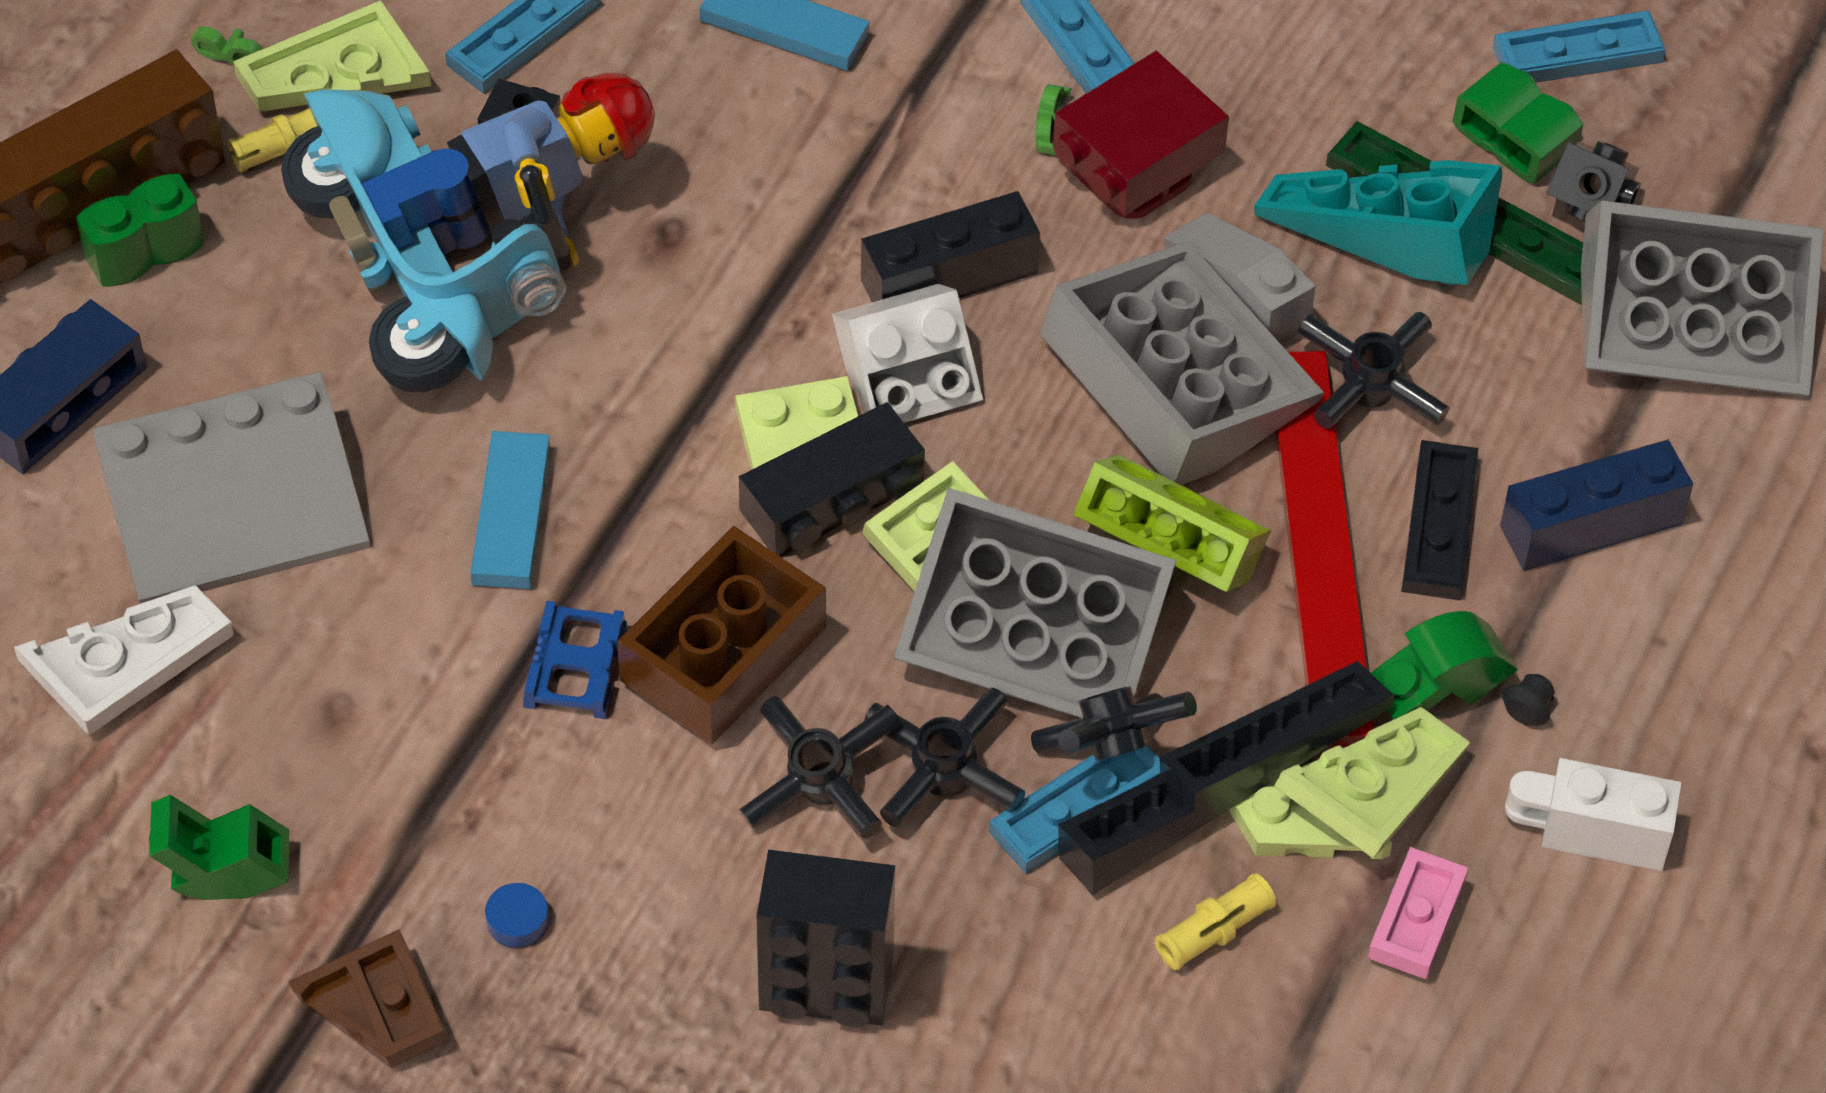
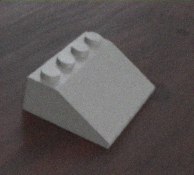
M1600 201L1586 213L1581 262L1584 370L1792 396H1810L1824 228Z
M1189 241L1056 285L1040 331V335L1162 476L1180 485L1218 472L1319 402L1324 393Z
M321 371L92 429L101 470L140 604L194 585L201 591L370 548L368 533L338 424Z
M948 487L893 659L986 689L993 687L1005 695L1081 719L1083 716L1078 701L1126 686H1131L1133 695L1135 694L1176 560Z

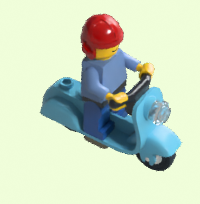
M602 73L580 79L572 86V90L564 94L559 105L560 117L556 118L545 101L538 100L461 132V135L447 142L449 149L443 148L431 152L428 144L417 148L413 138L421 134L407 105L397 109L390 96L372 91L322 89L304 93L317 127L309 129L294 140L285 152L281 173L288 196L301 211L316 218L335 219L350 248V255L370 293L389 285L387 280L391 273L393 274L404 297L399 298L383 309L373 323L369 337L372 360L376 369L390 385L406 392H428L446 386L460 376L465 367L482 381L491 365L492 338L498 336L525 316H543L552 312L559 305L566 292V283L559 270L568 269L572 262L574 267L579 263L576 248L573 242L567 238L568 232L561 212L566 194L578 187L584 179L577 159L582 156L587 164H597L602 161H610L609 157L617 153L626 161L635 157L637 150L647 143L654 128L655 110L649 94L638 80L632 79L624 73ZM360 210L376 243L369 241L355 214L356 211ZM491 233L493 240L492 248L470 264L452 272L444 255L456 248L468 249L477 246Z

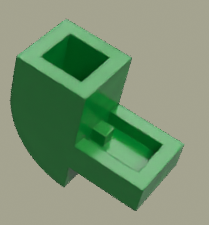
M1453 611L1430 618L1404 633L1410 643L1373 670L1371 674L1394 695L1393 706L1388 711L1392 718L1396 719L1420 707L1428 711L1451 693L1472 705L1519 669L1489 623L1472 612Z
M170 794L151 802L149 856L172 870L171 889L177 893L202 900L249 898L288 883L289 829L251 804L211 820Z

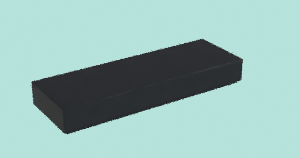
M1421 440L1401 592L1460 600L1479 448Z

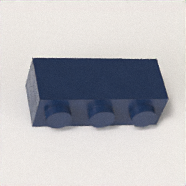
M89 299L74 313L64 316L58 322L55 329L34 347L21 352L14 363L0 374V458L21 474L26 473L147 369L140 334L95 301Z
M1667 439L1509 485L1500 527L1523 571L1682 525L1694 484L1671 442Z

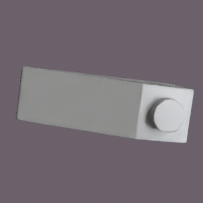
M1208 212L1163 237V245L1166 248L1189 241L1280 344L1298 335V329L1303 320L1308 315H1312L1316 286L1281 249Z

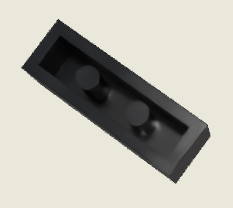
M1015 191L861 238V282L871 302L936 284L956 289L958 297L961 298L1037 274L1040 231L1019 191Z
M886 402L738 476L739 510L767 548L777 555L782 556L792 550H802L812 545L820 536L843 524L851 525L860 521L869 511L892 499L898 500L924 482L925 449L891 405Z

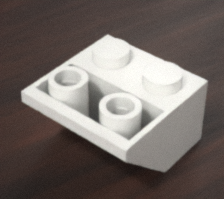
M936 284L832 314L845 369L865 413L888 402L905 423L983 400L956 289Z

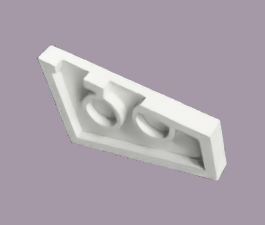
M194 585L126 608V612L121 618L92 628L88 622L66 629L68 634L66 637L39 646L33 640L15 646L14 649L17 660L77 724L88 735H91L234 636L232 622Z

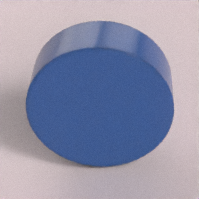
M525 883L507 884L495 890L487 900L485 907L487 929L492 938L498 943L514 948L525 947L535 943L545 933L548 926L547 902L543 894L535 887Z

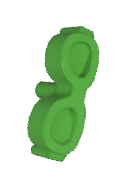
M198 26L191 37V45L199 54L212 60H224L234 65L233 61L263 49L259 43L243 38L244 32L240 29H235L228 41L217 30L206 26Z
M1051 84L1045 87L1036 119L1035 148H1037V152L1055 155L1053 143H1050L1051 125L1055 124V113L1063 97L1069 98L1072 88Z

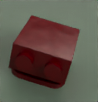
M1155 50L1055 113L1053 149L1058 159L1069 168L1071 173L1109 209L1121 217L1137 219L1148 215L1184 192L1191 184L1193 172L1225 152L1229 116L1164 56Z

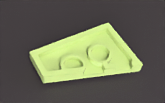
M381 0L233 61L236 77L259 112L308 105L304 93L322 89L360 90L383 94L431 86L430 71Z
M1420 707L1370 730L1365 739L1345 748L1338 745L1323 752L1319 760L1301 768L1297 764L1282 771L1274 786L1374 859L1458 762L1470 742Z

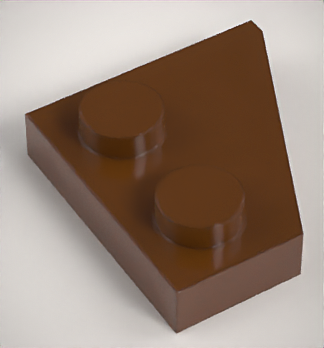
M399 929L289 981L298 1000L391 1068L450 1041L408 945Z

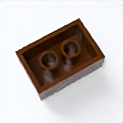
M733 525L617 641L620 681L704 740L713 744L826 628V587Z

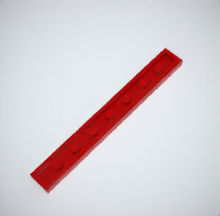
M1326 351L1288 352L1324 393L1319 402L1275 431L1306 686L1356 661H1359L1366 668L1335 424L1330 429L1323 428L1314 418V412L1331 396ZM1373 719L1327 748H1334L1338 745L1345 748L1365 739L1367 733L1374 729Z

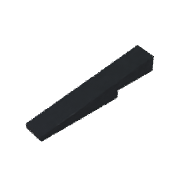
M1356 661L1160 757V775L1059 823V859L1094 895L1247 799L1259 789L1274 782L1279 778L1282 771L1304 763L1393 706L1394 695L1359 661Z

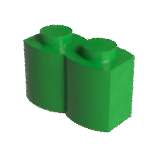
M1503 62L1496 65L1457 97L1452 120L1460 132L1471 142L1484 150L1493 152L1506 168L1522 180L1532 184L1538 182L1559 164L1568 142L1580 141L1584 125L1572 106L1542 93L1531 75Z
M168 174L150 179L136 187L128 196H114L100 200L84 209L76 217L85 259L102 287L118 286L131 282L145 274L153 265H164L180 261L195 253L204 244L197 200L180 174Z

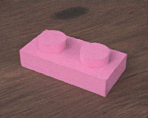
M1410 847L1370 944L1368 959L1427 979L1466 881L1468 867Z

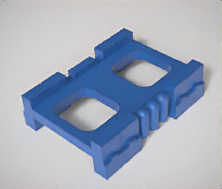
M546 601L537 640L538 646L535 648L536 655L533 656V662H531L524 690L523 707L536 709L538 702L594 710V718L606 719L613 692V683L610 682L614 666V657H618L617 641L627 631L624 611L614 610V614L560 607L556 606V602ZM568 620H580L598 623L601 625L598 643L593 647L562 643L560 638L565 622ZM556 669H568L588 673L590 678L586 693L579 697L551 693L548 687L553 671Z

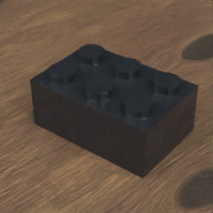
M768 849L756 915L759 1010L772 1012L774 1015L785 1019H799L809 1016L833 1019L835 1022L848 1027H861L866 1024L883 1026L893 965L896 865Z

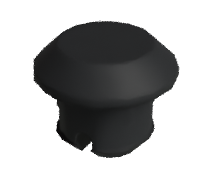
M1526 674L1519 685L1512 684L1507 686L1502 692V698L1507 712L1516 721L1524 725L1540 726L1546 724L1550 718L1548 705L1554 699L1553 694H1555V690L1551 681L1545 676Z

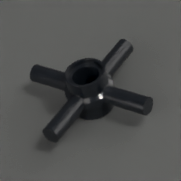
M1415 312L1392 336L1382 332H1368L1359 336L1353 343L1313 315H1308L1301 323L1298 333L1343 363L1344 383L1314 412L1316 422L1321 427L1330 429L1355 404L1372 408L1380 407L1394 397L1438 426L1445 419L1450 407L1404 377L1403 357L1432 328L1430 318L1422 312Z
M1126 686L1078 701L1083 718L1034 730L1031 734V743L1033 749L1038 754L1058 749L1072 754L1092 746L1095 760L1106 759L1147 746L1148 742L1143 728L1193 716L1196 714L1197 704L1191 692H1184L1164 698L1160 694L1153 693L1135 701L1131 686Z
M993 687L989 688L960 721L951 717H937L927 721L919 728L897 714L901 725L886 736L912 751V765L915 772L880 810V815L885 822L893 827H899L928 793L937 796H953L962 792L968 785L1012 812L1019 808L1024 800L1025 790L977 762V749L974 741L1008 704L1006 696L1000 690ZM877 702L874 703L867 711L864 720L884 706ZM939 756H951V757L940 758Z
M773 696L762 704L760 712L789 747L788 775L739 809L748 825L754 829L803 794L807 800L815 804L828 805L835 803L862 838L873 836L880 829L882 822L852 786L853 758L901 725V721L895 711L887 704L838 739L833 732L827 729L812 728L806 730L780 697ZM831 762L823 770L810 771L818 763Z

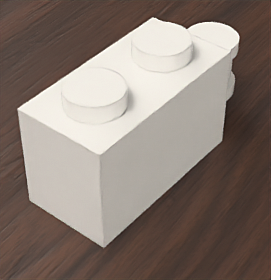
M1559 758L1555 776L1533 771H1521L1515 774L1510 781L1505 802V812L1516 823L1543 828L1541 847L1662 871L1674 833L1681 782Z

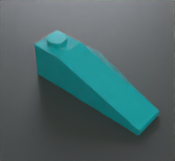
M1443 160L1431 161L1430 171L1399 173L1397 164L1379 166L1378 173L1363 177L1348 178L1347 173L1342 169L1276 174L1255 203L1254 211L1256 216L1415 279L1438 281L1448 285H1468L1490 250L1503 176L1502 167L1500 165Z

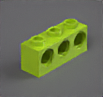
M1119 454L1094 463L1073 513L1074 516L1140 549L1175 559L1176 567L1225 592L1249 583L1271 532L1270 529Z

